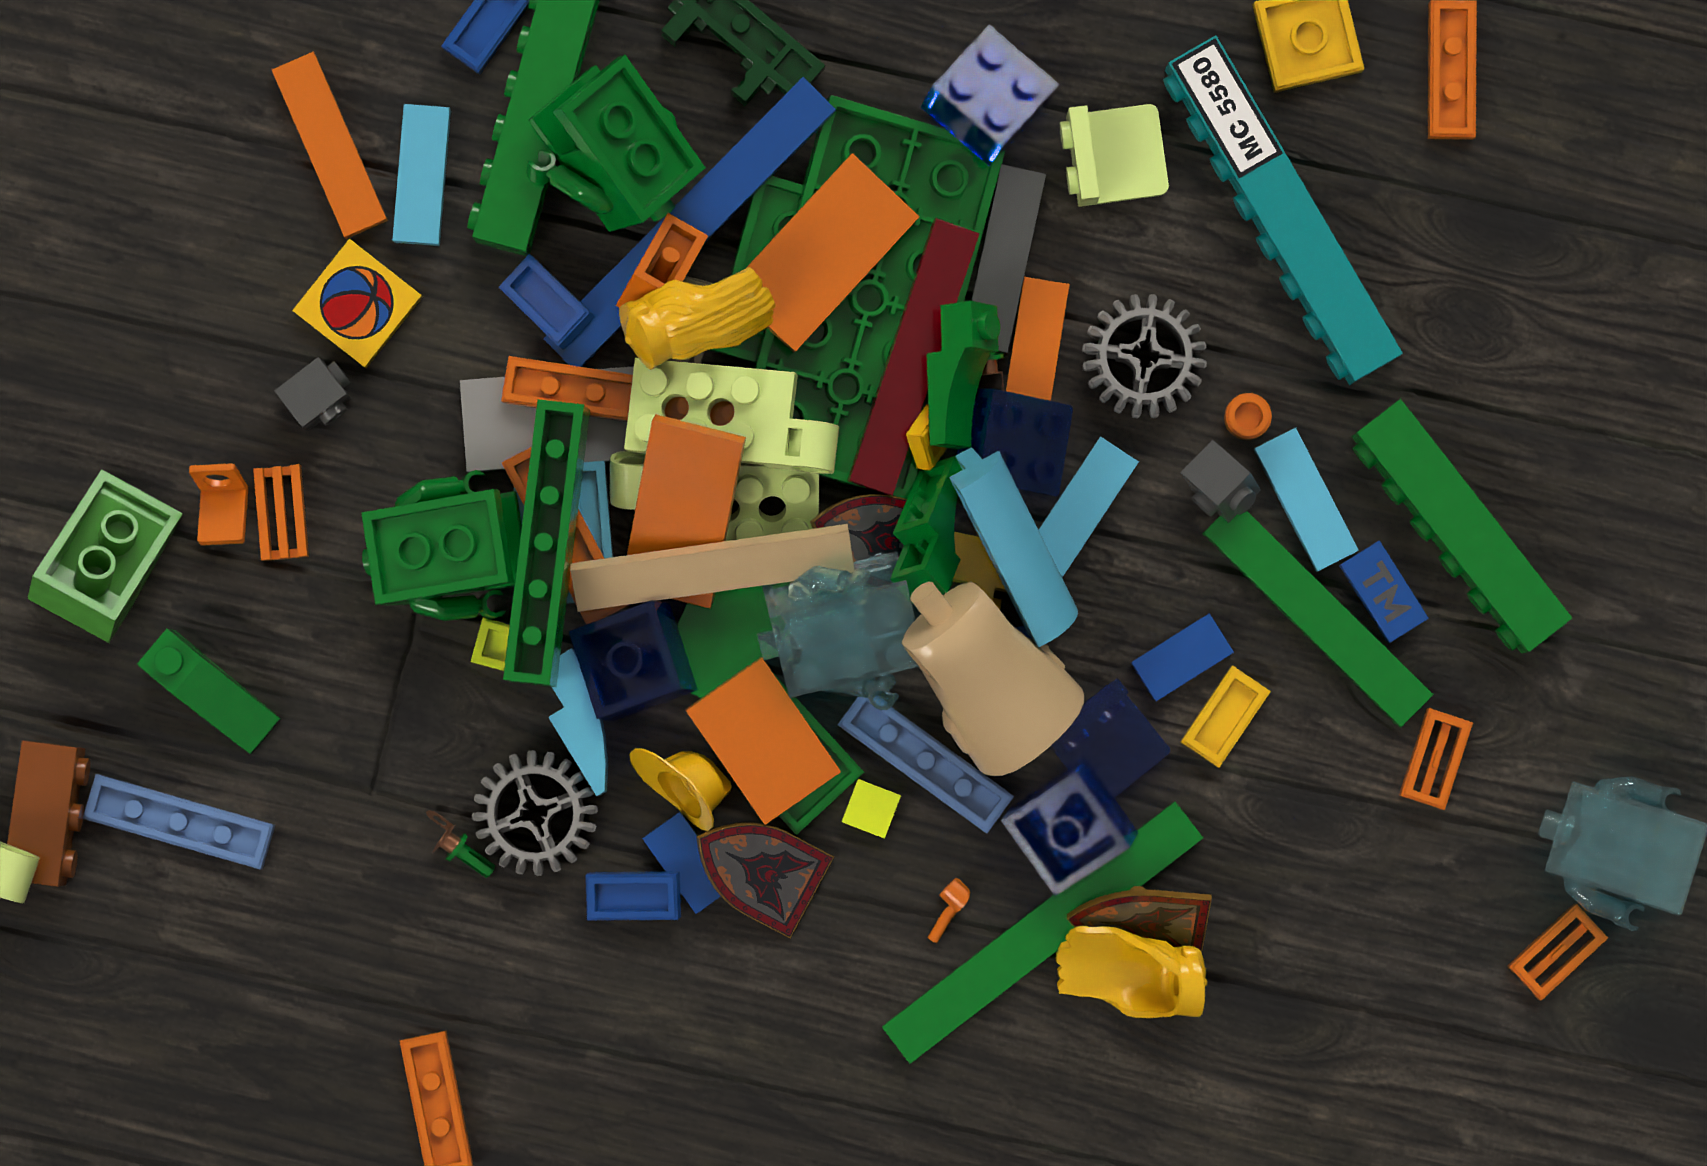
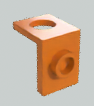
M231 463L189 466V474L201 491L197 537L199 544L222 545L244 543L248 485L236 465ZM222 475L228 477L229 479L213 480L207 478L206 476Z

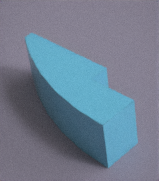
M571 648L560 655L557 687H552L564 708L549 716V719L595 795L601 796L607 792L608 781L605 729L599 703L589 676L575 649Z

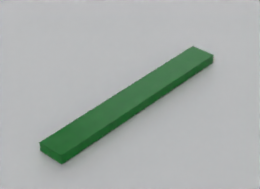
M1176 801L1172 802L881 1027L909 1064H911L1058 951L1061 942L1067 941L1065 939L1066 935L1071 929L1075 928L1067 920L1069 912L1100 896L1128 891L1134 886H1142L1203 839L1202 835Z

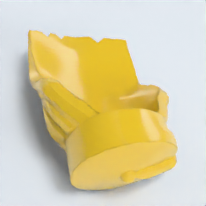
M747 267L711 285H694L679 280L668 281L662 287L649 292L642 298L626 302L620 306L619 319L625 335V342L630 345L639 360L648 369L652 370L670 358L684 360L710 349L727 348L741 344L773 323V308L776 305L769 289L762 287V279L753 269Z
M1077 926L1069 931L1065 938L1067 941L1061 942L1058 948L1056 962L1060 965L1057 968V974L1060 977L1057 982L1059 994L1101 999L1118 1008L1123 1014L1135 1018H1159L1174 1015L1200 1017L1203 1013L1207 980L1205 978L1206 968L1202 952L1198 948L1187 945L1173 947L1167 941L1147 939L1110 926Z

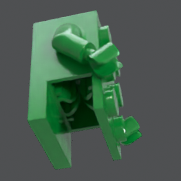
M626 55L617 57L601 71L596 65L590 67L528 120L549 149H542L538 153V161L546 167H539L532 161H528L527 177L536 184H546L550 181L553 187L595 212L609 232L643 223L649 217L653 222L662 219L676 207L671 198L706 168L679 131L674 114L659 103ZM556 159L560 163L558 167L555 166Z
M474 470L463 476L461 480H458L456 476L422 480L398 496L394 507L362 512L367 547L363 549L362 562L365 572L371 576L375 605L400 606L409 604L415 613L442 621L475 618L478 613L487 619L502 616L506 611L497 613L490 611L487 607V600L490 596L504 595L501 591L493 589L515 586L522 529L517 492L512 491L500 494L498 489L473 492L468 485L469 479L480 478L485 475L480 470ZM492 590V591L483 593V594L479 597V599H477L474 595L458 596V595H464V594H470V593H476V592H481V591Z

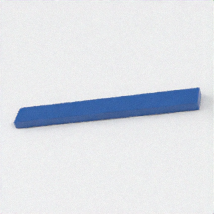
M802 77L676 204V207L670 214L707 234L706 243L837 110L806 78ZM665 217L580 301L595 317L563 350L548 336L544 338L569 365L583 367L622 328L619 319V307L616 304Z

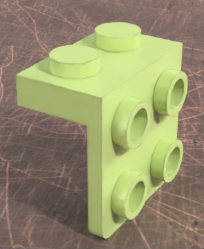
M1146 104L1088 112L1087 105L1068 109L1066 121L1060 122V135L1063 149L1070 148L1073 166L1066 167V177L1069 194H1077L1078 207L1162 196L1167 192L1169 183L1159 112L1156 106Z

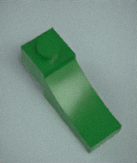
M965 301L940 305L942 351L927 353L930 446L951 449L971 448L972 418L979 382L990 354L999 352L998 336L1001 326L997 316V306L976 301Z
M955 456L938 461L931 471L919 469L893 531V534L904 546L890 580L911 603L910 597L913 591L926 582H933L942 595L947 593L953 584V577L961 560L955 553L954 541L955 511L958 494L949 478L962 471Z

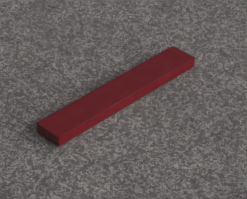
M937 218L934 219L847 480L848 482L893 496L909 448L906 433L919 416L928 391L927 353L939 352L942 348L940 305L957 303L980 233Z

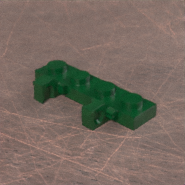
M673 0L668 7V10L674 16L661 30L663 33L661 36L676 48L680 37L683 34H689L693 27L701 33L707 28L743 59L740 66L747 72L743 81L738 87L732 88L730 94L744 107L760 89L768 95L775 88L786 94L802 77L806 78L812 85L825 70V64L749 0Z

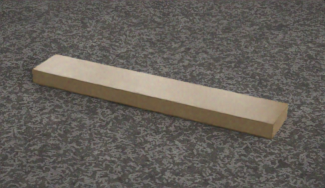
M848 524L570 563V573L578 612L855 572Z

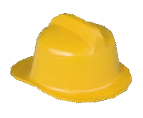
M635 748L630 752V762L644 782L677 807L699 829L709 831L714 827L712 811L729 794L732 786L727 777L709 758L692 751H681L666 759L643 748Z

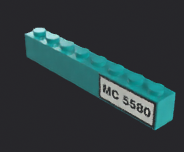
M1215 35L1168 62L1165 69L1168 76L1163 79L1166 89L1176 103L1182 100L1191 116L1186 118L1190 130L1199 142L1206 140L1214 156L1209 159L1214 171L1222 182L1229 179L1237 193L1233 197V202L1238 212L1245 221L1252 219L1261 235L1256 237V241L1261 251L1269 261L1274 258L1276 259L1284 273L1279 277V280L1285 292L1292 301L1298 298L1307 312L1306 315L1302 316L1304 324L1315 340L1322 338L1330 351V354L1326 356L1327 363L1337 379L1341 380L1345 377L1350 386L1402 355L1403 352L1218 37Z

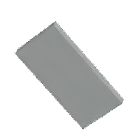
M634 366L598 370L633 375ZM505 377L460 380L467 473L474 470H480L481 472L505 470L501 462L532 447L536 408L501 402ZM590 416L584 462H610L612 454L625 451L627 422Z

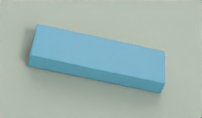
M404 104L392 239L394 243L440 246L451 116L450 107Z
M1296 428L1253 449L1316 572L1359 551Z
M1101 436L1039 528V532L1062 577L1139 463V461Z

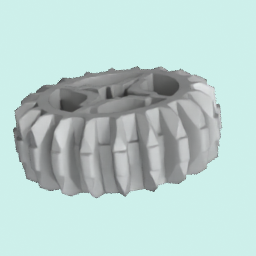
M1137 294L1131 295L1129 298V311H1126L1123 303L1119 300L1114 301L1112 308L1116 318L1113 319L1107 312L1101 311L1097 318L1106 328L1103 330L1096 326H1090L1087 331L1090 337L1098 340V344L1085 343L1082 347V352L1096 355V360L1086 361L1082 365L1084 371L1098 370L1099 373L1098 376L1093 377L1088 382L1089 387L1093 389L1104 383L1107 389L1101 394L1099 400L1105 403L1112 394L1117 396L1119 400L1114 407V412L1118 414L1123 411L1126 402L1132 403L1131 415L1132 418L1136 419L1142 413V405H1148L1151 418L1159 416V402L1163 403L1169 413L1174 412L1177 409L1172 397L1174 394L1180 400L1187 402L1191 398V394L1183 384L1186 383L1190 386L1198 387L1202 380L1190 371L1191 369H1205L1207 364L1203 359L1193 358V353H1199L1206 349L1205 342L1191 343L1190 337L1200 332V326L1195 324L1185 330L1181 324L1186 321L1190 313L1185 309L1180 312L1176 319L1169 315L1175 304L1171 299L1167 300L1162 311L1155 309L1157 304V296L1155 294L1149 295L1146 308H1141L1140 299ZM1142 320L1141 330L1136 342L1132 344L1120 343L1119 346L1108 344L1111 335L1119 327L1132 321ZM1156 323L1164 326L1174 335L1179 344L1181 354H1174V351L1166 350L1158 344L1156 340ZM1147 334L1149 354L1156 356L1158 360L1156 363L1149 362L1148 368L1144 370L1141 379L1142 367H1140V359L1132 357L1130 353L1133 349L1137 352L1140 350V345H1143ZM1107 358L1115 359V362L1126 364L1130 368L1133 375V390L1127 389L1114 378L1109 369ZM1169 367L1180 369L1177 378L1170 386L1158 392L1146 393L1152 371L1156 369H1169Z
M534 750L527 752L528 765L522 766L517 754L510 755L509 761L513 770L507 772L503 765L500 763L495 764L493 769L501 779L497 783L488 777H484L481 780V784L484 787L492 790L490 796L488 797L483 794H476L474 796L475 802L487 804L486 812L472 814L474 821L487 820L488 828L477 831L476 836L478 839H483L492 835L495 841L486 847L485 852L488 855L494 854L499 848L505 851L499 860L500 866L506 867L513 857L517 858V874H524L528 861L533 862L534 874L541 876L544 872L543 861L549 860L551 869L554 872H558L562 869L558 859L559 855L563 854L570 863H574L578 859L570 848L573 843L583 849H587L590 845L579 834L581 829L587 832L596 831V824L584 822V814L598 813V806H584L582 798L592 796L594 791L591 787L581 791L576 787L585 778L581 771L575 773L571 778L565 775L571 768L572 762L565 759L560 764L558 770L553 768L555 754L552 752L546 753L543 765H537V753ZM542 774L549 776L559 782L567 793L552 799L542 798L538 795L534 785L531 784L528 775ZM515 781L519 789L517 790L520 797L519 807L513 814L498 820L500 799L506 788ZM527 791L530 799L534 800L537 806L558 804L557 807L547 810V816H541L545 819V822L541 824L544 835L540 826L537 827L534 820L513 822L514 819L524 816V810H529L526 807V804L530 802ZM573 806L571 828L566 837L556 846L552 837L551 820L558 812ZM519 827L528 828L533 832L536 840L539 841L543 852L523 850L512 844L504 833Z

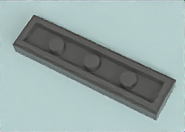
M1001 164L972 301L997 306V316L1001 326L998 336L999 353L1007 354L1046 174Z

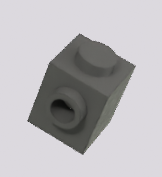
M318 357L274 391L301 427L309 431L321 421L325 426L332 423L347 411L344 403L350 400L351 396L345 390V387L351 382L335 361L327 366Z
M1214 440L1180 472L1191 490L1195 493L1191 497L1192 500L1210 517L1217 512L1228 523L1237 514L1245 513L1253 505L1256 495L1261 491L1252 474Z

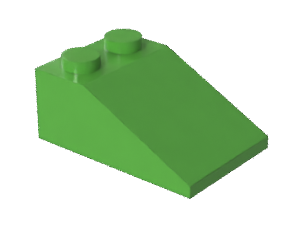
M101 469L33 574L28 600L110 643L134 605L180 522L183 513Z

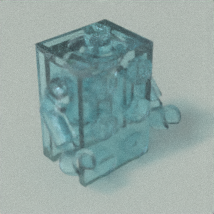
M897 551L855 561V571L853 573H849L846 570L814 566L794 581L762 586L772 630L757 633L763 660L780 658L789 698L821 690L868 698L870 703L880 710L890 709L897 701L899 695L888 692L896 684L895 677L891 673L919 667L901 644L905 632L915 621V616L906 580L896 583L890 580L899 558Z
M1634 776L1601 779L1594 787L1573 781L1562 814L1546 809L1538 836L1553 840L1543 873L1564 879L1566 893L1589 913L1613 921L1615 925L1621 928L1637 931L1639 927L1631 925L1628 918L1633 909L1644 912L1645 907L1643 905L1677 916L1682 914L1707 835V823L1675 814L1676 811L1667 809L1665 805L1666 797L1669 794L1681 795L1680 790L1677 788L1656 785ZM1605 893L1612 894V895H1615V896H1618V897H1621V898H1624V899H1627V900H1620V899H1618V898H1615V897H1613V896L1607 895V894H1605Z

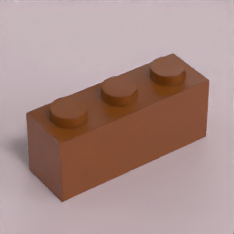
M35 741L21 742L7 844L40 857L32 880L34 884L56 887L66 886L67 877L73 878L75 875L78 853L77 850H71L74 831L80 832L84 815V805L78 804L80 785L86 786L88 783L91 764L90 758H84L86 748Z

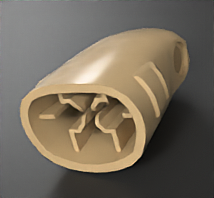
M970 581L958 585L942 595L933 582H926L913 591L910 600L921 615L907 629L901 644L920 667L943 707L942 718L945 730L951 734L961 751L966 754L968 753L980 772L990 776H1003L1020 769L1048 749L1072 725L1084 704L1083 689L1065 671L1064 663L1049 649L1047 644L1038 647L1032 638H1028L1010 624L999 608L979 586Z

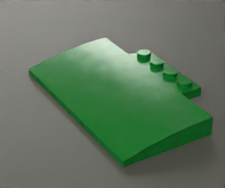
M830 95L826 100L837 111L816 133L803 184L772 176L751 197L730 276L744 270L852 153L920 217L796 352L793 353L767 327L737 346L710 349L709 351L753 363L752 368L795 372L798 378L793 419L821 421L839 426L834 473L819 474V477L874 491L847 480L933 221L937 218L980 233L957 303L964 302L1006 147ZM928 391L921 411L924 409L926 404H928ZM910 446L893 496L904 499L908 498L918 472Z

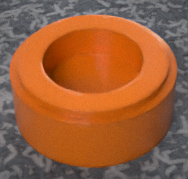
M1244 393L1236 396L1227 405L1224 414V421L1228 431L1233 436L1242 440H1253L1260 437L1267 431L1272 419L1269 404L1264 398L1253 393Z

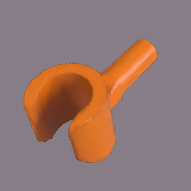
M954 878L939 894L948 906L943 910L928 935V939L935 943H938L951 919L966 905L970 898L969 888L959 878Z

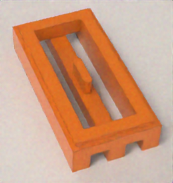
M301 465L253 468L261 560L309 557ZM284 476H291L297 541V548L289 549ZM266 478H273L279 550L273 551L271 546Z
M1427 708L1399 796L1445 810L1473 722ZM1435 720L1442 723L1420 791L1418 792L1413 790ZM1451 726L1459 728L1436 798L1429 794Z
M1574 903L1507 967L1541 1001L1605 942L1608 937L1578 904ZM1577 918L1581 923L1527 972L1523 967ZM1586 931H1589L1593 937L1544 983L1539 985L1535 979Z

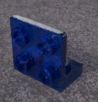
M977 389L972 418L971 447L981 459L999 451L1018 489L1057 496L1060 492L1073 407L1067 404L998 389ZM969 448L958 449L957 455Z
M1118 678L1113 679L1087 700L1072 725L1050 746L1098 807L1107 805L1170 753V747L1127 696L1129 692Z

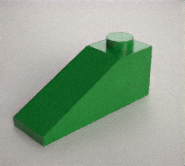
M167 628L137 663L142 670L172 695L249 754L254 752L281 719L176 630Z

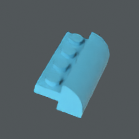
M971 447L955 456L962 471L949 478L1028 635L1038 647H1041L1061 635L1073 624L1077 618L1078 609L1000 452L997 451L981 459Z

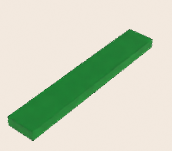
M1248 511L1240 515L1237 514L1229 523L1222 516H1219L1202 533L1399 728L1434 695Z

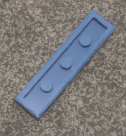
M866 688L862 690L838 723L839 727L986 834L1014 797Z
M100 774L95 775L83 819L257 869H263L275 824Z

